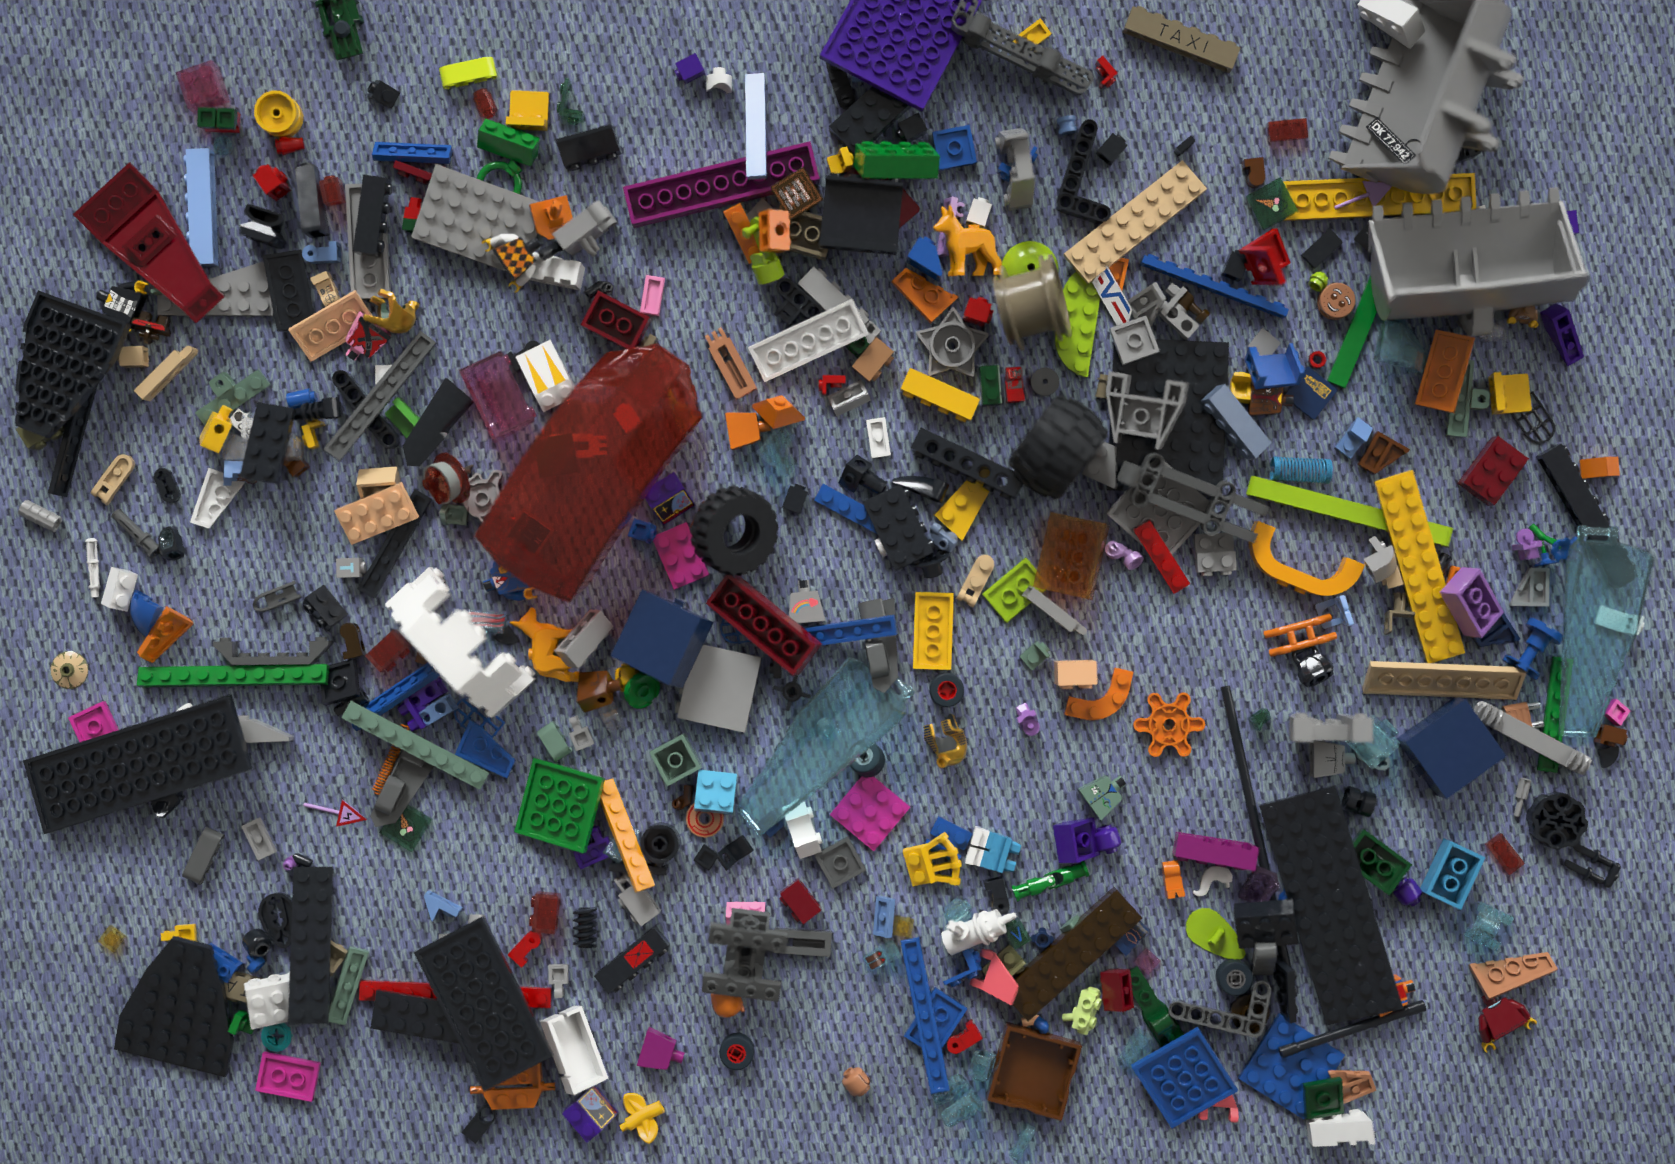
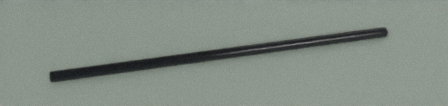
M1230 685L1221 687L1222 697L1255 846L1259 848L1258 861L1267 901H1274L1277 898ZM1287 945L1277 946L1279 957L1291 967Z

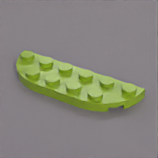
M1075 272L1063 288L1072 336L1068 338L1064 334L1063 341H1060L1055 332V347L1059 358L1066 368L1079 376L1087 378L1100 296L1092 282L1087 285L1082 277Z

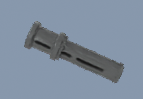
M117 509L111 515V518L136 540V545L142 547L148 553L149 558H154L160 553L159 544L151 538V534L144 533L122 509Z

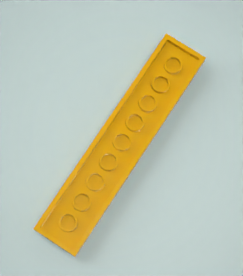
M1475 173L1451 174L1446 189L1437 194L1411 193L1392 186L1375 206H1383V217L1401 216L1402 203L1412 202L1413 215L1430 214L1432 200L1441 199L1442 213L1454 212L1460 209L1461 197L1470 196L1471 210L1476 209ZM1365 178L1283 181L1281 183L1283 221L1372 217L1373 206L1369 196L1339 209L1334 208L1338 204L1367 193L1362 181L1370 180Z
M1413 470L1373 481L1411 612H1415L1413 619L1426 663H1434L1464 654L1465 649L1457 622L1440 594L1446 583Z

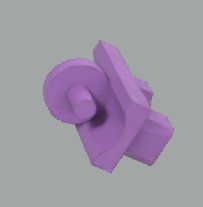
M1529 529L1519 530L1516 534V540L1519 544L1512 545V550L1518 551L1519 560H1530L1540 557L1538 547L1543 546L1542 540L1533 541L1534 535Z
M1027 703L1016 707L1019 716L1017 717V722L1020 730L1023 729L1024 733L1028 736L1038 734L1040 726L1035 710L1030 711Z

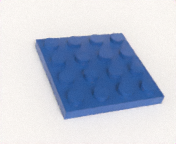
M1278 1013L1238 1078L1300 1118L1305 1119L1303 1083L1329 1079L1328 1071L1336 1070L1345 1054L1325 1043L1300 1051L1298 1054L1281 1058L1278 1047L1292 1042H1299L1315 1035L1296 1023L1289 1024L1283 1015Z
M1198 1027L1131 1065L1171 1129L1238 1092L1235 1083Z

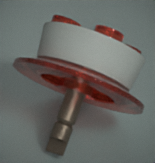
M440 453L435 457L433 464L425 467L422 484L438 504L445 505L451 501L463 503L470 496V483L467 475L471 473L474 465L471 464L463 468L461 463L451 454Z

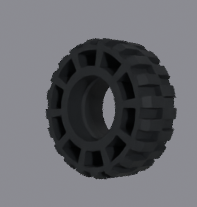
M729 486L727 489L724 487L716 491L717 493L709 494L706 497L707 499L698 506L697 513H694L692 519L694 521L690 529V533L693 536L691 543L695 547L697 557L701 558L702 562L707 566L729 576L736 574L739 576L745 575L747 571L753 572L758 569L760 564L763 565L767 561L769 554H772L774 544L777 543L778 522L775 520L777 515L775 510L771 509L772 505L768 500L749 489L737 486ZM743 515L745 530L741 539L734 545L726 547L724 532L728 523L733 518Z

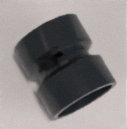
M1348 786L1341 802L1342 808L1352 813L1357 811V814L1369 818L1376 805V794L1368 791L1361 793L1360 789Z

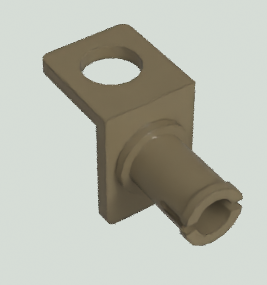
M1406 593L1393 594L1394 610H1389L1385 613L1384 635L1392 632V616L1411 618L1415 615V612L1405 610Z

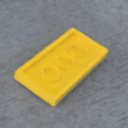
M915 592L913 669L951 670L954 593Z

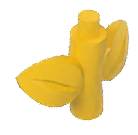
M636 1093L624 1094V1108L631 1115L625 1118L624 1123L620 1124V1129L624 1132L628 1129L632 1131L637 1128L638 1136L642 1141L647 1144L652 1143L658 1133V1125L653 1118L665 1113L661 1102L657 1101L646 1106V1102L641 1095Z

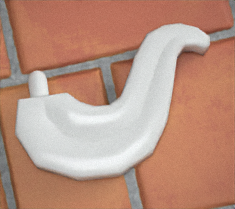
M1211 866L1202 875L1200 889L1198 891L1194 890L1193 893L1196 896L1206 895L1214 880L1226 883V887L1229 888V882H1232L1233 875L1228 868Z

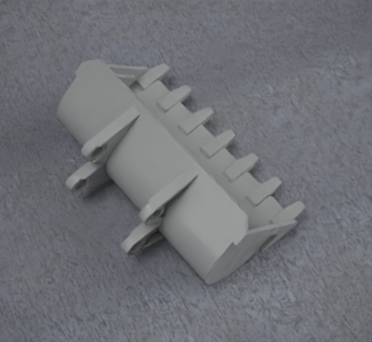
M1401 0L1418 8L1425 33L1411 49L1393 37L1388 49L1371 47L1369 55L1382 62L1378 75L1361 73L1358 81L1371 87V93L1367 101L1351 99L1348 107L1361 113L1362 116L1357 127L1343 124L1340 126L1338 133L1352 140L1348 152L1331 151L1328 159L1341 165L1342 170L1375 183L1380 181L1411 193L1437 194L1446 189L1461 147L1496 152L1500 141L1492 137V134H1489L1492 123L1484 119L1485 116L1475 113L1484 87L1489 86L1513 90L1514 88L1522 87L1524 77L1521 74L1510 70L1514 68L1517 58L1499 49L1512 17L1510 8L1503 0ZM1378 117L1405 145L1407 143V147L1416 156L1410 162L1402 163L1366 126Z

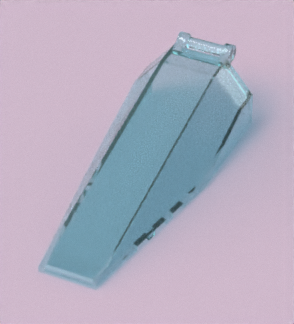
M1579 525L1577 527V540L1569 547L1565 570L1559 736H1597L1606 708L1611 700L1609 696L1613 686L1616 687L1618 673L1620 669L1623 670L1625 665L1623 662L1626 653L1630 652L1639 628L1655 556L1642 548L1617 542L1619 534L1617 526L1595 528ZM1587 535L1608 536V540L1586 539Z
M848 657L797 714L786 731V736L782 742L778 743L776 746L777 750L767 760L766 767L761 774H758L753 785L748 789L736 809L757 835L761 836L846 769L894 728L906 715L905 701L911 698L915 691L908 687L899 676L894 683L902 691L900 695L891 686L885 693L874 689L869 667L858 659Z

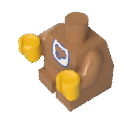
M1535 306L1510 309L1506 322L1508 324H1515L1519 321V323L1528 324L1530 328H1537V309H1535Z

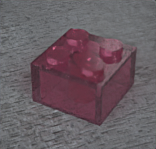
M213 60L175 72L187 108L194 114L198 113V107L213 108L231 102L219 65Z

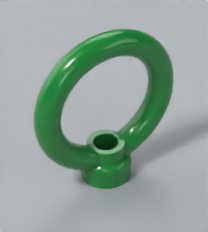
M512 160L508 163L502 161L488 163L477 175L476 179L484 181L490 171L495 169L505 170L514 180L513 192L521 194L522 180L520 173L523 170Z

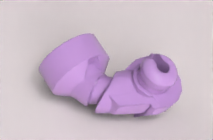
M1110 541L1105 546V552L1108 557L1114 560L1124 557L1123 563L1128 570L1136 569L1144 560L1138 551L1128 550L1121 543Z

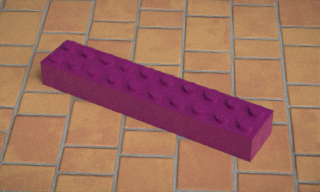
M811 141L766 152V179L748 180L746 157L624 186L623 190L632 226L638 228L774 195L770 187L804 167L814 185L819 184L820 178Z

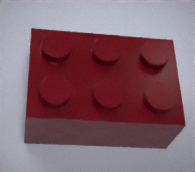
M598 291L581 326L635 354L652 319Z
M1491 437L1457 484L1487 506H1493L1498 502L1529 458L1501 437Z

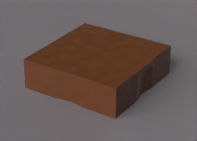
M1006 1021L986 1092L987 1101L1013 1108L1027 1109L1035 1114L1062 1121L1069 1096L1070 1082L1076 1071L1082 1049L1080 1041L1051 1033L1041 1034L1039 1030Z

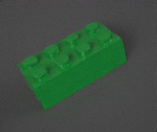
M863 141L862 144L855 145L854 167L862 178L938 179L940 155L927 142H918V144L899 142V144H892L888 141H882L880 144H873L870 141Z

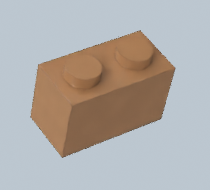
M876 337L852 365V369L870 383L871 380L876 381L882 374L880 369L884 365L888 367L893 361L894 357L892 355L894 351Z

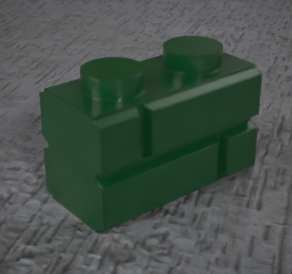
M980 366L981 406L1001 405L1000 366Z

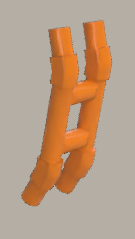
M1328 613L1264 631L1265 638L1287 634L1289 645L1269 649L1270 656L1287 654L1337 639L1335 632L1315 637L1313 626L1331 621V614ZM1305 628L1308 640L1297 642L1294 631Z

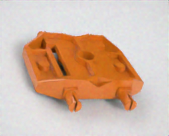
M542 1062L498 1084H532L533 1087L495 1088L494 1086L484 1092L481 1086H470V1094L484 1095L492 1110L534 1108L541 1093L544 1091H555L556 1083H544Z

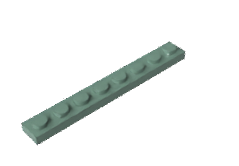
M350 701L342 716V719L479 790L489 774L484 769L353 701Z

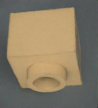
M1398 566L1392 575L1381 581L1382 585H1387L1388 589L1403 585Z

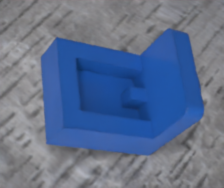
M634 518L628 537L651 544V541L656 537L657 526L653 523H647Z

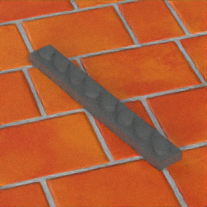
M420 331L324 447V451L340 462L433 349L436 342Z

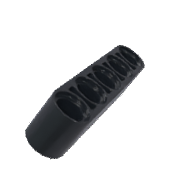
M338 370L333 374V384L355 411L367 394L350 373ZM342 375H346L347 380L344 384H340L339 378ZM357 390L358 397L353 400L351 398L352 391ZM380 412L368 429L383 447L395 449L400 444V437ZM377 420L382 422V427L379 430H376L374 427ZM389 435L394 437V442L391 445L386 443V438Z

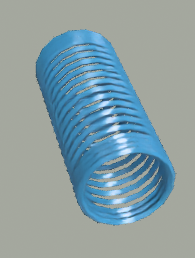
M1273 456L1270 463L1271 467H1275L1274 473L1273 471L1270 472V479L1272 481H1282L1283 479V481L1286 480L1287 482L1289 480L1290 482L1300 481L1304 483L1306 481L1308 483L1314 481V483L1329 484L1332 479L1333 464L1331 459L1316 460V458L1299 459L1295 457L1282 458ZM1288 464H1289V476H1288V478H1287V471H1288ZM1296 464V476L1294 479V467ZM1303 464V475L1301 480V467ZM1286 465L1285 478H1284V466ZM1310 465V474L1308 480V467ZM1312 465H1313V478H1312V480H1311ZM1319 465H1320V477H1319V481H1318V473H1319ZM1317 466V473H1316V480H1315V467Z

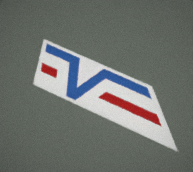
M1106 265L1107 269L1098 275L1092 283L1118 326L1129 322L1132 308Z

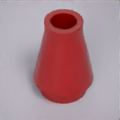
M279 136L278 139H275L277 154L284 156L305 149L303 137Z

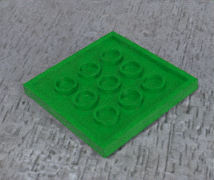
M533 758L514 832L580 853H586L605 778L539 758Z

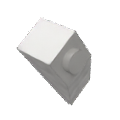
M249 715L238 716L246 743L294 740L293 735L255 718L249 719Z

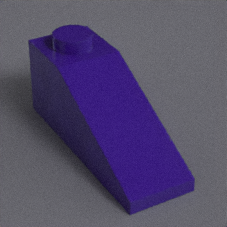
M1555 303L1541 311L1540 315L1544 327L1566 366H1570L1584 358L1570 310Z

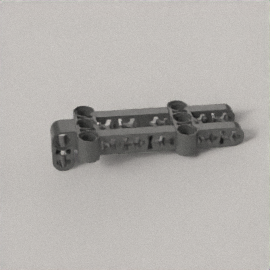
M978 0L960 1L950 25L955 33L965 37L963 42L975 49L981 48L1032 73L1034 78L1038 77L1044 83L1050 82L1075 95L1084 94L1092 84L1094 77L1088 69L1063 58L1062 54L1053 48L1047 47L1045 49L993 23L991 18L982 13H976L974 17ZM967 2H970L971 6L967 13L963 12ZM962 19L965 25L958 26L955 20Z
M1155 452L1148 453L1141 466L1124 460L1117 477L1119 481L1133 486L1129 499L1136 507H1144L1150 502L1201 522V529L1210 536L1218 534L1221 530L1255 543L1258 534L1225 521L1231 504L1263 516L1267 515L1270 508L1236 494V487L1229 481H1220L1215 486L1164 465L1163 457ZM1153 457H1158V464L1154 467H1151L1149 463L1150 459ZM1145 475H1150L1151 482L1144 485L1142 478ZM1159 476H1164L1212 495L1206 511H1199L1154 493L1153 490ZM1225 485H1229L1230 492L1223 495L1221 492L1222 488ZM1143 493V500L1138 503L1135 502V495ZM1221 503L1223 506L1222 510L1218 513L1214 512V506ZM1214 521L1215 527L1212 530H1207V523Z

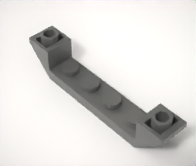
M315 637V641H309V656L308 652H297L296 656H289V652L277 653V656H270V653H258V656H251V653H239L238 657V641H232V638H220V641L213 642V646L232 665L314 664L333 645V641H327V637Z

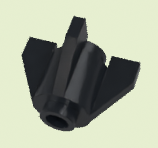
M794 675L793 681L788 682L784 687L776 685L773 687V690L781 691L784 698L788 701L785 711H790L791 703L797 701L800 697L811 698V694L802 692V687L797 683L798 675ZM792 687L795 688L796 694L791 695L789 693V689H791Z

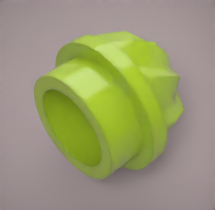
M1316 272L1310 276L1308 285L1314 291L1320 292L1327 287L1328 277L1324 272Z

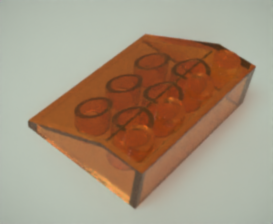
M1050 512L1033 587L1093 601L1110 526L1105 523Z

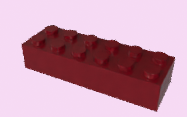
M737 574L734 576L726 575L706 602L709 607L793 676L803 671L822 645L819 640Z

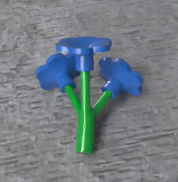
M1535 524L1530 525L1528 528L1539 540H1542L1543 544L1541 546L1542 553L1540 554L1541 561L1535 564L1534 567L1555 564L1559 560L1567 559L1571 556L1578 537L1574 536L1571 540L1569 538L1556 540L1546 536ZM1544 541L1552 545L1551 554L1555 560L1550 559L1549 553H1546Z

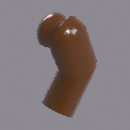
M684 785L683 795L672 801L674 809L682 810L691 804L693 785Z

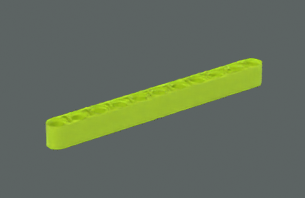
M1256 476L1250 477L1246 492L1247 496H1256L1258 499L1275 501L1274 503L1285 506L1291 505L1293 508L1304 511L1310 510L1312 513L1329 515L1331 518L1344 519L1350 523L1363 524L1373 529H1382L1388 532L1382 509ZM1428 521L1434 544L1449 547L1454 528Z

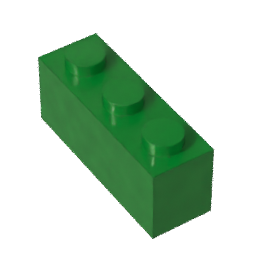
M485 119L478 130L477 148L531 167L538 155L540 138Z

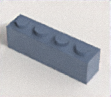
M1226 384L1216 386L1201 400L1204 404V409L1213 415L1216 419V424L1221 429H1224L1228 434V439L1236 444L1239 448V453L1244 458H1257L1272 444Z

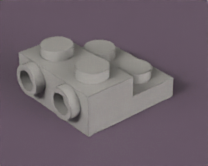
M1218 533L1214 536L1194 534L1196 572H1201V576H1213L1215 571H1220V575H1231L1232 571L1237 570L1233 535L1229 533Z

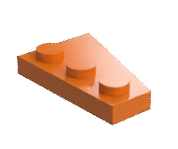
M907 268L891 281L930 324L958 299L957 295L950 294L943 290L944 288L930 283L926 278Z
M166 606L138 649V655L153 663L194 623L190 618Z

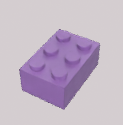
M1461 567L1440 591L1442 598L1464 636L1482 638L1504 613L1484 575L1478 568Z

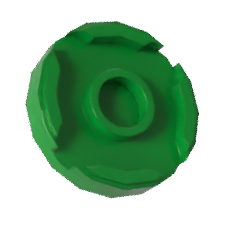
M644 672L635 674L625 686L624 699L630 706L636 709H643L653 703L654 697L657 698L659 694V680Z

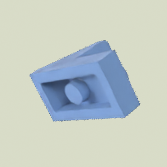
M1357 417L1334 448L1351 459L1362 443L1367 442L1373 428Z
M430 890L424 895L432 922L437 918L440 910H443V914L446 916L457 917L463 907Z

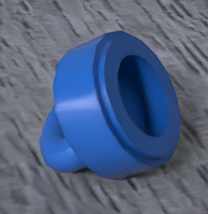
M250 955L246 956L250 962L247 970L251 974H255L266 963L262 956L256 959Z

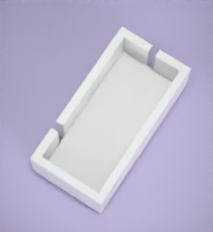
M572 1006L559 1012V1014H554L540 1021L547 1042L554 1054L553 1058L558 1072L564 1075L561 1077L566 1094L575 1095L608 1079L582 1006Z

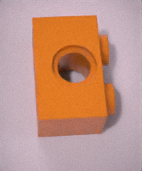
M768 209L759 212L760 252L782 253L790 250L789 211Z

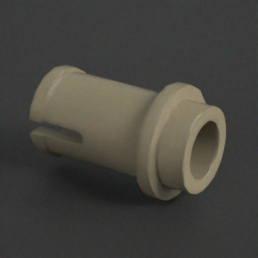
M1100 374V377H1097L1099 382L1095 397L1107 399L1106 386L1108 375Z

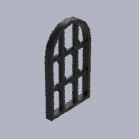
M1532 391L1530 395H1533L1539 405L1535 408L1532 407V410L1526 414L1521 412L1519 419L1513 413L1510 414L1523 431L1524 436L1534 443H1544L1553 437L1555 424L1552 417ZM1540 407L1548 417L1544 421L1537 414V409ZM1531 413H1533L1539 421V425H1537L1536 427H1534L1528 419V415H1530ZM1523 419L1530 426V431L1528 432L1520 424V421ZM1548 421L1552 424V433L1546 427L1545 423ZM1541 426L1549 435L1544 441L1537 432V429ZM1534 432L1539 441L1533 440L1529 434Z

